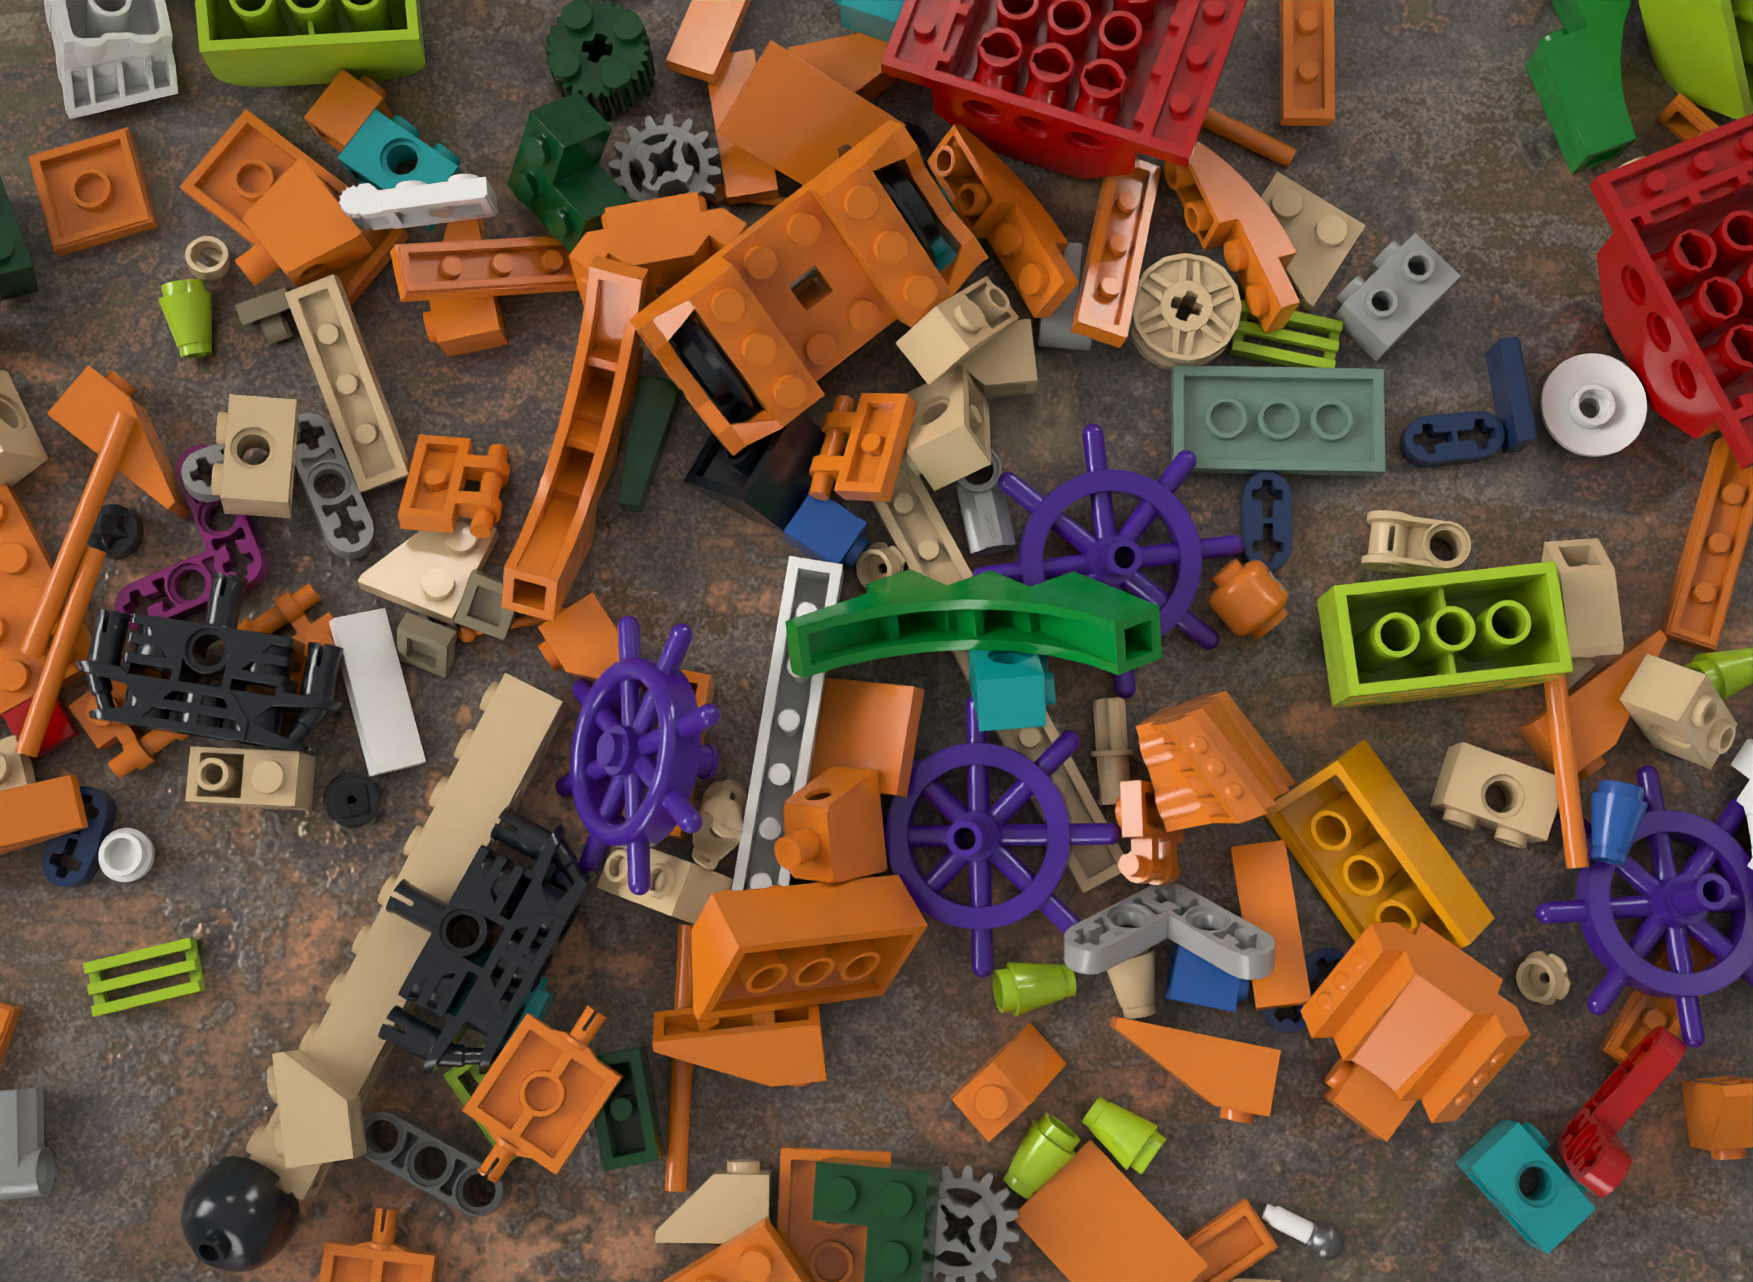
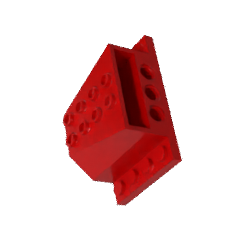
M905 0L882 58L881 71L883 74L931 88L934 112L952 126L954 124L964 126L992 152L1081 180L1134 174L1141 153L1188 168L1248 0Z
M1750 114L1595 177L1589 186L1614 232L1597 253L1604 320L1628 366L1642 383L1651 409L1694 439L1720 429L1741 470L1753 466V114Z

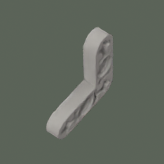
M299 414L297 443L301 441L300 432L309 429L313 436L321 434L323 436L318 438V448L309 450L305 443L297 445L295 473H297L330 550L340 558L349 560L360 558L367 554L373 546L374 526L370 514L328 421L318 414ZM214 444L190 454L183 462L181 474L185 489L196 500L207 503L221 500L220 496L212 495V487H207L203 480H193L199 477L198 468L208 465L212 471L214 463L223 464L225 445ZM334 474L342 478L345 483V489L338 497L327 499L316 493L314 484L322 475ZM350 503H354V504H355V507H354V506H349V507H347V506H348ZM345 507L351 526L354 529L361 527L364 529L359 532V542L356 544H350L347 538H336V536L341 534V522L336 512ZM331 512H333V513H332L331 515H329L328 517H326L325 514H324V513H331Z
M1175 883L1167 886L1151 885L1071 926L1064 935L1065 965L1071 970L1083 974H1099L1107 971L1167 938L1240 979H1261L1270 975L1274 969L1276 942L1269 933L1192 890Z

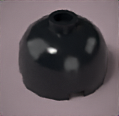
M237 1156L223 1157L217 1165L211 1166L209 1164L187 1192L180 1221L183 1235L197 1258L204 1264L216 1269L236 1273L252 1271L272 1260L286 1247L297 1232L301 1215L298 1200L293 1192L290 1193L287 1199L285 1198L282 1191L275 1186L280 1177L270 1168L248 1158Z

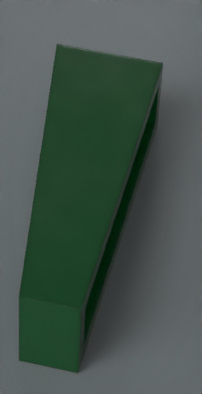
M639 376L618 500L622 510L643 512L683 395L682 389L680 390L672 380Z

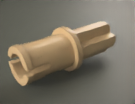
M1118 697L1100 698L1093 703L1096 751H1091V757H1096L1098 805L1116 804L1117 798L1121 796L1120 782L1130 781L1129 755L1134 754V749H1128L1124 700Z

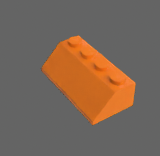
M899 875L882 877L864 876L859 879H851L839 883L817 881L810 884L772 885L767 888L738 891L727 889L711 893L691 930L693 1013L697 1021L883 996L928 925Z

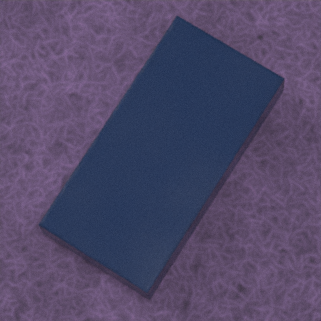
M1518 337L1499 339L1485 353L1496 417L1502 422L1505 430V439L1502 444L1503 454L1521 452L1538 437L1521 342L1518 340Z

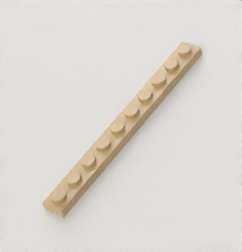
M848 440L845 441L844 448H843V451H844V452H845V449H846ZM903 454L891 502L871 501L894 546L902 552L907 570L911 569L945 585L972 577V572L920 476L912 472ZM968 650L951 651L969 684ZM1047 711V726L994 730L1001 745L1020 751L1035 761L1060 736ZM1070 756L1052 777L1066 799L1072 823H1107ZM1033 795L1030 799L1041 820L1046 824L1042 807L1035 795ZM1118 842L1114 845H1073L1068 870L1081 894L1121 874L1118 862L1124 853Z

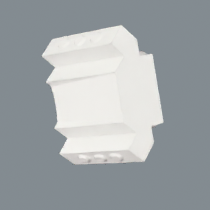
M44 0L46 22L52 35L58 79L63 88L65 111L69 119L178 94L176 64L172 51L173 34L165 0Z

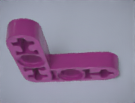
M191 446L181 454L176 466L179 482L207 551L128 584L121 589L116 597L115 611L132 615V610L139 606L137 598L141 595L151 601L168 596L175 604V607L172 609L171 605L164 601L150 605L147 608V613L150 616L182 620L206 610L213 572L224 573L226 577H228V574L242 577L238 573L230 571V568L237 565L233 549L227 545L219 548L220 544L236 542L239 552L248 559L254 560V562L247 565L248 575L244 578L248 579V584L245 587L244 593L255 589L266 579L269 571L268 558L251 516L236 515L235 522L231 528L221 532L214 531L210 526L209 519L212 511L219 505H222L221 500L209 503L198 501L190 496L185 489L181 474L183 462L193 452L208 446ZM209 470L208 474L212 482V471ZM189 573H202L206 582L205 591L197 599H183L179 590L181 580ZM162 585H165L166 594L161 589ZM129 621L128 627L139 631V626Z

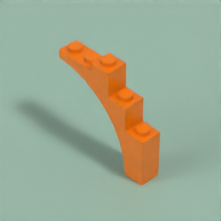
M595 256L589 266L580 334L565 402L533 504L519 538L504 566L501 608L554 622L593 544L597 502L616 467L621 423L636 396L638 378L641 376L644 347L640 346V336L629 320L644 309L648 269L600 256Z

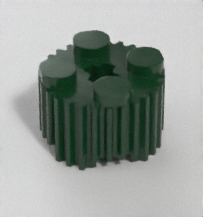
M574 0L565 5L561 11V17L558 16L556 18L558 25H551L550 27L552 35L547 36L548 46L545 47L546 61L556 89L560 92L562 98L579 92L607 121L608 117H615L618 110L624 114L627 112V106L636 107V99L643 100L644 95L650 96V86H654L653 76L656 75L649 38L637 13L629 8L623 10V6L620 3L614 7L611 0H607L605 4H601L600 0H595L594 4H590L589 0Z

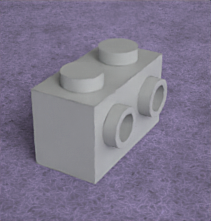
M1416 233L1402 246L1395 240L1391 242L1372 262L1378 270L1366 281L1358 275L1336 298L1342 305L1332 319L1344 321L1342 330L1376 362L1461 277Z

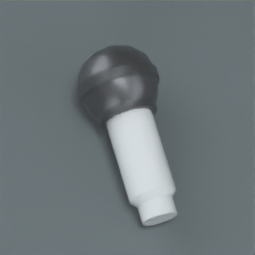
M1268 1203L1266 1204L1261 1219L1267 1221L1271 1227L1304 1242V1246L1309 1249L1315 1258L1330 1261L1337 1258L1343 1251L1345 1244L1344 1234L1335 1224L1317 1221L1313 1223L1280 1206L1274 1207Z

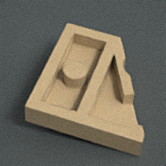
M1277 171L1261 198L1277 218L1297 252L1285 272L1300 295L1299 301L1301 306L1310 312L1366 225Z
M458 517L454 533L419 531L362 573L357 581L361 590L455 626L456 623L453 621L470 573L474 569L482 572L499 538L498 528L493 526L491 535L488 538H477L470 533L472 519L470 517Z

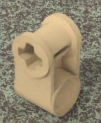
M1370 511L1367 513L1366 520L1371 525L1368 554L1362 556L1361 567L1383 573H1407L1421 576L1452 573L1468 558L1471 550V539L1461 525L1451 521L1414 517L1397 511ZM1439 538L1450 544L1453 551L1451 561L1439 560L1432 554L1430 550L1431 539Z

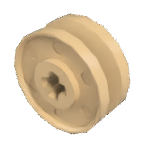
M1181 253L1163 257L1148 267L1139 279L1129 326L1131 341L1145 359L1161 369L1171 370L1173 365H1208L1221 356L1239 326L1242 304L1237 284L1224 267L1206 256ZM1181 305L1191 309V313L1186 321L1175 317Z

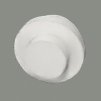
M121 828L108 834L102 841L98 851L99 865L104 874L112 880L119 882H133L145 876L151 869L155 857L154 846L150 838L145 833L132 828Z

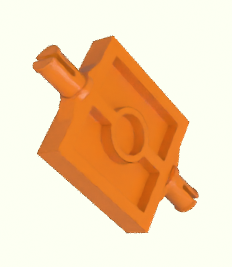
M587 1005L570 1033L553 1029L533 1014L527 1013L462 1111L485 1126L496 1141V1144L482 1165L477 1169L482 1176H486L499 1158L498 1163L488 1176V1180L498 1183L515 1155L533 1159L555 1175L559 1174L623 1078V1075L599 1060L591 1047L588 1046L604 1021L607 1020L604 1014L598 1012L588 1028L585 1029L597 1009Z
M375 1207L376 1213L372 1240L360 1243L329 1240L324 1243L319 1282L436 1281L439 1253L412 1250L394 1242L399 1213L398 1208Z

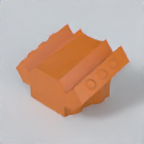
M697 192L604 208L605 213L601 216L603 229L586 232L569 255L583 307L585 305L589 266L595 256L648 269L645 308L659 297L656 290L657 287L661 285L666 290H669L748 229L747 223L724 208L708 210L706 199L703 196H699ZM691 313L690 317L694 320L695 316Z
M1227 691L1210 692L1187 700L1180 705L1160 709L1136 726L1141 754L1150 774L1157 809L1164 822L1166 833L1211 823L1241 824L1268 814L1265 809L1276 806L1274 800L1278 796L1290 792L1288 787L1297 784Z
M1396 922L1371 923L1300 1010L1311 1038L1333 1037L1343 1061H1353L1388 1084V1087L1396 1092L1399 1101L1421 1099L1431 1123L1457 1121L1531 1035L1518 1008L1498 994L1503 979L1422 922L1415 928L1405 929Z

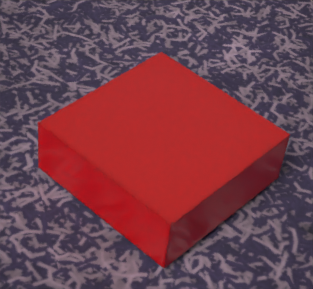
M59 694L37 758L29 756L31 762L37 761L80 736ZM33 697L2 714L12 735L21 734Z

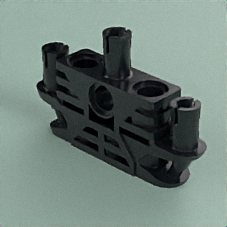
M212 573L213 580L204 624L137 613L129 615L112 610L109 613L105 609H95L96 616L86 661L75 660L77 669L85 672L91 695L95 697L98 709L89 711L91 719L246 745L307 753L310 748L303 745L302 742L311 731L316 730L328 712H337L343 705L341 702L333 701L344 648L329 644L321 646L320 643L308 642L307 648L309 650L300 694H296L298 682L291 680L292 672L300 673L302 663L294 660L295 653L304 654L305 644L290 637L237 629L245 587L248 584L247 578L228 574V577H226L224 573ZM129 621H131L132 624L139 626L138 633L129 632L127 638L128 643L135 645L134 653L124 652L121 667ZM222 640L225 646L223 658L217 664L209 666L206 661L207 649L212 643ZM145 669L170 672V680L144 676ZM198 672L217 680H223L221 688L196 684ZM111 680L127 685L123 707H115L111 693L113 691ZM247 685L276 689L275 696L246 692ZM284 712H301L297 717L298 722L286 737L280 735Z
M506 807L498 818L517 829L518 832L514 833L495 823L490 838L535 860L536 862L532 870L518 863L515 866V863L501 854L497 856V853L492 849L481 845L449 903L410 884L406 879H402L394 891L412 900L413 905L410 906L390 896L386 905L387 912L394 913L431 933L400 988L398 995L406 1000L417 1001L416 1005L425 1010H435L434 1015L447 1021L443 1030H440L396 1005L386 1019L405 1028L406 1032L390 1024L386 1025L383 1023L378 1038L387 1040L426 1061L422 1070L423 1073H434L439 1067L480 1065L479 1073L487 1074L523 1016L596 878V873L593 869L584 873L577 863L578 858L565 841L567 832L562 824H559L552 832L514 812L512 808ZM555 867L559 871L564 872L573 885L567 893L549 884ZM528 880H531V883L528 886L525 894L523 895L520 903L518 904L514 914L512 915L511 919L508 920L507 918L511 910L513 909L516 901L518 900L521 892L523 891L526 883L528 882ZM464 918H474L479 925L480 933L478 939L469 947L459 948L453 940L454 927ZM494 921L505 927L484 967L469 959H476L484 955L491 948L495 938L494 925L492 923ZM475 975H478L479 977L477 978L473 988L471 989L458 1015L454 1014L460 1002L462 1001L465 993L467 992L470 984L472 983ZM468 1029L486 1038L484 1048L466 1047L464 1044L458 1043Z

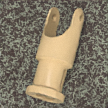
M732 780L714 782L705 790L702 798V806L699 809V813L702 816L703 825L698 832L693 833L692 841L694 848L692 858L697 864L706 869L714 870L717 867L718 861L723 859L740 842L741 834L743 835V821L748 796L747 790L738 782ZM731 794L735 796L734 800L730 799Z

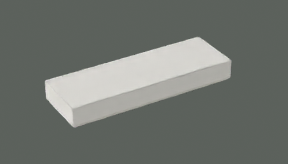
M382 608L333 618L329 621L335 646L344 648L340 659V666L369 777L425 763V756L386 609Z

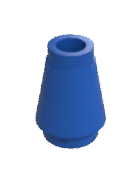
M1599 781L1598 791L1591 793L1592 859L1608 864L1625 865L1626 857L1630 852L1648 807V803L1643 801L1645 789L1625 782Z

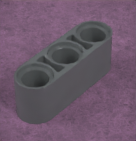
M389 1108L374 1112L363 1119L367 1154L363 1155L365 1158L457 1210L474 1217L485 1216L501 1207L510 1197L512 1178L506 1169L499 1182L494 1183L495 1195L493 1200L487 1203L478 1201L471 1192V1181L475 1174H479L477 1169L482 1165L487 1156L409 1112L398 1108ZM382 1120L393 1123L398 1131V1141L392 1150L383 1148L376 1139L375 1131L377 1125ZM428 1147L439 1148L447 1159V1166L442 1176L431 1175L423 1165V1156ZM496 1161V1163L494 1164V1166L492 1167V1169L490 1170V1172L487 1174V1176L490 1175V1173L492 1172V1170L494 1169V1167H495L496 1164L498 1163L497 1161Z

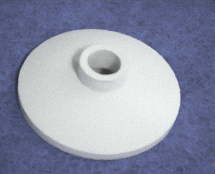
M1588 353L1565 360L1550 373L1541 391L1540 411L1549 434L1562 447L1582 456L1604 457L1621 451L1639 435L1646 420L1647 399L1642 383L1627 365L1611 356ZM1581 402H1587L1593 406L1595 411L1593 418H1587L1582 414L1579 408Z

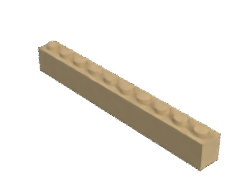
M507 673L504 674L500 683L493 681L486 690L480 703V710L484 711L475 731L468 729L460 739L454 757L459 759L452 775L449 779L443 777L436 785L429 800V806L434 808L424 827L418 825L409 836L403 850V854L408 856L401 872L398 876L392 874L385 882L377 900L379 904L383 905L373 925L366 923L358 933L351 950L356 954V957L347 974L341 972L335 978L325 998V1001L331 1005L321 1024L314 1022L300 1044L299 1051L360 1096L361 1108L395 1046L387 1040L378 1038L380 1028L384 1023L386 1025L390 1024L401 1031L403 1030V1027L386 1019V1017L396 1005L402 1007L404 1011L412 1013L417 1001L406 1000L399 996L398 992L431 935L428 931L398 915L387 912L386 905L390 896L410 906L413 905L412 900L394 891L402 879H406L410 884L449 903L480 846L484 845L496 852L500 842L490 838L495 823L506 829L509 827L508 824L502 822L498 817L506 807L512 808L514 812L517 811L570 709L563 701ZM277 1105L269 1123L262 1122L254 1131L246 1147V1152L251 1155L250 1159L270 1168L280 1177L275 1184L277 1188L288 1194L293 1192L296 1198L303 1201L318 1194L334 1162L285 1169L284 1156L279 1157L277 1155L273 1141L274 1125L280 1122Z

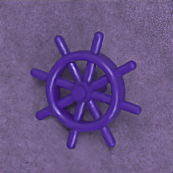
M1088 424L1082 431L1087 473L1062 483L1045 497L1012 472H1004L1000 475L998 479L1000 490L1031 513L1021 535L1018 562L978 567L972 576L992 570L1031 587L1074 571L1121 591H1124V586L1137 597L1158 605L1161 637L1175 626L1203 649L1212 650L1218 646L1220 642L1219 634L1189 611L1188 608L1199 586L1202 560L1237 556L1243 552L1245 543L1238 535L1199 539L1191 516L1174 495L1196 466L1197 458L1192 451H1180L1156 482L1147 476L1135 472L1108 469L1103 430L1097 424ZM1111 493L1126 495L1141 502L1117 534ZM1090 495L1095 536L1063 512L1070 504ZM1158 516L1167 528L1172 543L1139 547L1136 543ZM1049 530L1054 531L1082 554L1043 559L1044 545ZM1175 564L1174 577L1168 593L1138 571L1139 568ZM1134 669L1120 675L1113 674L1116 694L1123 699L1132 697L1136 691Z
M627 615L618 622L619 661L602 672L593 685L586 679H578L572 685V694L581 704L582 708L577 719L572 741L570 773L556 781L555 789L562 797L573 795L578 815L590 833L578 862L584 873L590 869H593L596 874L598 873L608 846L627 848L629 889L635 895H644L651 888L650 847L665 839L677 824L684 832L690 834L698 832L703 825L702 816L689 800L696 777L709 780L717 771L719 762L718 751L713 745H701V732L715 726L719 722L721 714L719 709L713 704H705L698 708L693 689L686 676L680 670L693 637L691 627L685 623L674 625L660 659L642 658L639 621L634 616ZM646 686L648 689L643 699V687ZM624 807H625V816H626V819H625L624 816L622 815V812H623Z
M971 695L966 702L967 743L942 749L930 755L922 762L914 756L907 798L894 796L888 812L886 826H883L885 847H887L888 858L894 875L900 876L920 913L924 911L943 923L971 929L972 972L977 977L985 978L993 971V928L1014 923L1037 909L1064 934L1071 926L1082 921L1054 894L1067 871L1073 845H1114L1121 838V830L1114 823H1072L1066 799L1052 775L1078 749L1080 737L1075 731L1066 730L1061 733L1035 761L1013 748L989 743L988 731L979 732ZM967 766L968 808L938 780L945 774ZM989 766L1005 770L1019 778L991 808ZM1035 795L1042 807L1046 824H1006ZM923 796L953 825H913L917 808ZM1007 846H1047L1046 855L1038 874L1035 875ZM914 847H949L950 851L925 876L917 861ZM991 862L1021 891L1020 894L1006 902L992 905ZM969 863L970 904H965L948 897L941 891Z
M1645 765L1639 768L1636 778L1638 786L1645 789L1643 801L1648 803V807L1633 844L1641 838L1647 837L1653 875L1629 855L1626 857L1625 865L1608 864L1592 859L1591 823L1583 818L1587 849L1589 850V867L1580 868L1576 886V900L1543 902L1537 906L1535 916L1543 924L1579 922L1590 949L1604 968L1608 970L1587 1000V1007L1592 1014L1598 1016L1606 1014L1626 986L1647 995L1675 999L1682 1040L1688 1047L1698 1048L1705 1042V1032L1698 996L1727 987L1739 977L1753 988V870L1747 866L1751 859L1733 838L1747 818V815H1745L1744 807L1736 801L1738 797L1729 802L1715 823L1688 812L1665 810L1659 773L1655 767ZM1558 812L1557 823L1561 827L1560 813ZM1670 838L1684 842L1695 849L1678 875L1676 873ZM1713 865L1719 875L1715 873L1707 874V872ZM1613 872L1640 893L1639 896L1610 898ZM1731 911L1728 937L1704 919L1707 913ZM1641 918L1643 921L1642 925L1627 944L1614 919ZM1687 933L1716 957L1708 966L1695 973ZM1663 934L1670 972L1645 961Z

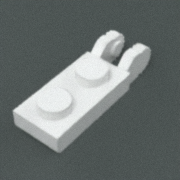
M457 174L451 176L448 182L426 184L417 180L403 181L398 183L395 188L377 190L370 183L359 184L358 187L352 185L351 188L347 187L345 191H342L343 194L339 196L340 201L338 202L341 205V210L347 217L349 216L361 231L363 229L368 231L370 228L373 230L400 229L494 217L498 213L497 196L487 178L474 174Z

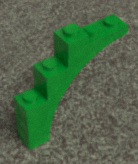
M1551 0L1563 29L1554 31L1540 39L1537 43V49L1525 64L1571 174L1619 158L1636 140L1624 101L1620 65L1624 22L1631 0Z
M908 569L867 583L866 594L785 621L791 671L802 678L842 666L879 658L937 651L991 650L1048 655L1085 663L1116 675L1162 658L1160 611L1158 605L1074 571L1029 587L992 570L945 585Z

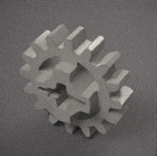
M666 114L663 125L656 126L651 116L645 117L646 129L639 132L630 125L626 128L630 142L626 144L616 141L613 145L616 155L620 159L609 161L608 167L611 175L617 177L614 181L633 200L632 203L697 192L706 201L716 202L718 198L716 189L711 184L722 182L721 168L715 166L721 162L717 148H708L711 141L706 130L694 136L693 120L688 118L681 127H676L672 114ZM690 151L699 161V174L694 171V167L688 165ZM673 166H674V169H675V172H674V173L671 172V171H668L670 167H673ZM633 170L637 171L638 176L644 179L641 193L632 182ZM656 172H663V175L658 177Z
M950 1164L942 1167V1180L939 1186L934 1277L938 1272L946 1274L945 1282H956L960 1276H964L966 1282H977V1273L983 1271L988 1278L993 1280L998 1275L993 1262L998 1259L1001 1262L1010 1263L1013 1255L1004 1247V1243L1019 1241L1020 1232L1008 1228V1222L1019 1217V1210L1016 1208H1004L1003 1202L1011 1191L1006 1187L994 1192L990 1188L994 1178L993 1173L988 1172L979 1181L974 1179L972 1164H967L962 1172V1176L956 1177ZM949 1189H968L982 1197L975 1202L957 1200ZM949 1212H954L959 1219L966 1215L972 1219L973 1223L968 1229L971 1240L969 1238L965 1239L961 1233L953 1237L948 1233L947 1228L952 1222L948 1214ZM995 1214L997 1235L993 1246L989 1249L987 1242L982 1237L984 1222ZM945 1250L963 1253L970 1263H953L938 1255Z

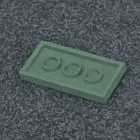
M1173 365L1171 369V462L1180 451L1190 450L1197 458L1196 466L1190 473L1257 474L1269 471L1279 475L1382 476L1386 472L1384 369Z

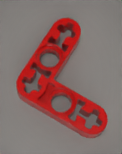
M1664 1026L1655 1027L1634 1047L1569 1120L1556 1141L1557 1147L1573 1178L1598 1198H1603L1610 1194L1625 1178L1632 1164L1630 1155L1616 1133L1672 1072L1685 1053L1686 1044Z

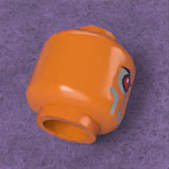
M1235 558L1211 578L1217 586L1210 593L1208 603L1236 636L1244 637L1251 634L1254 639H1258L1272 630L1288 614L1284 608L1289 599L1288 591L1266 564L1260 560H1251L1241 565Z

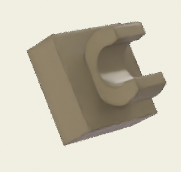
M284 287L236 304L235 308L242 325L260 320L269 344L294 336L290 323L284 311L290 310L285 292L293 290V287Z
M475 569L471 571L453 622L501 640L508 638L516 612L501 608L503 580Z
M406 612L397 627V655L399 660L446 678L455 663L458 623L455 626L450 624L442 626L432 622V617L419 613L416 616Z

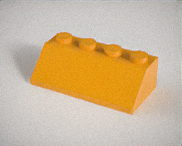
M1363 739L1289 789L1290 792L1284 793L1275 799L1276 806L1265 809L1268 814L1264 816L1279 837L1285 840L1289 851L1355 942L1371 923L1396 922L1405 929L1415 928L1422 922L1453 945L1462 949L1470 945L1495 919L1366 739Z

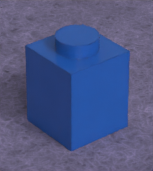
M808 495L784 529L786 542L813 560L843 564V568L845 565H848L853 569L857 565L860 555L867 550L870 544L864 538L867 534V522L831 498L827 501H821Z
M1173 944L1163 998L1235 1012L1237 1002L1244 1003L1246 1000L1250 980L1230 975L1181 945Z

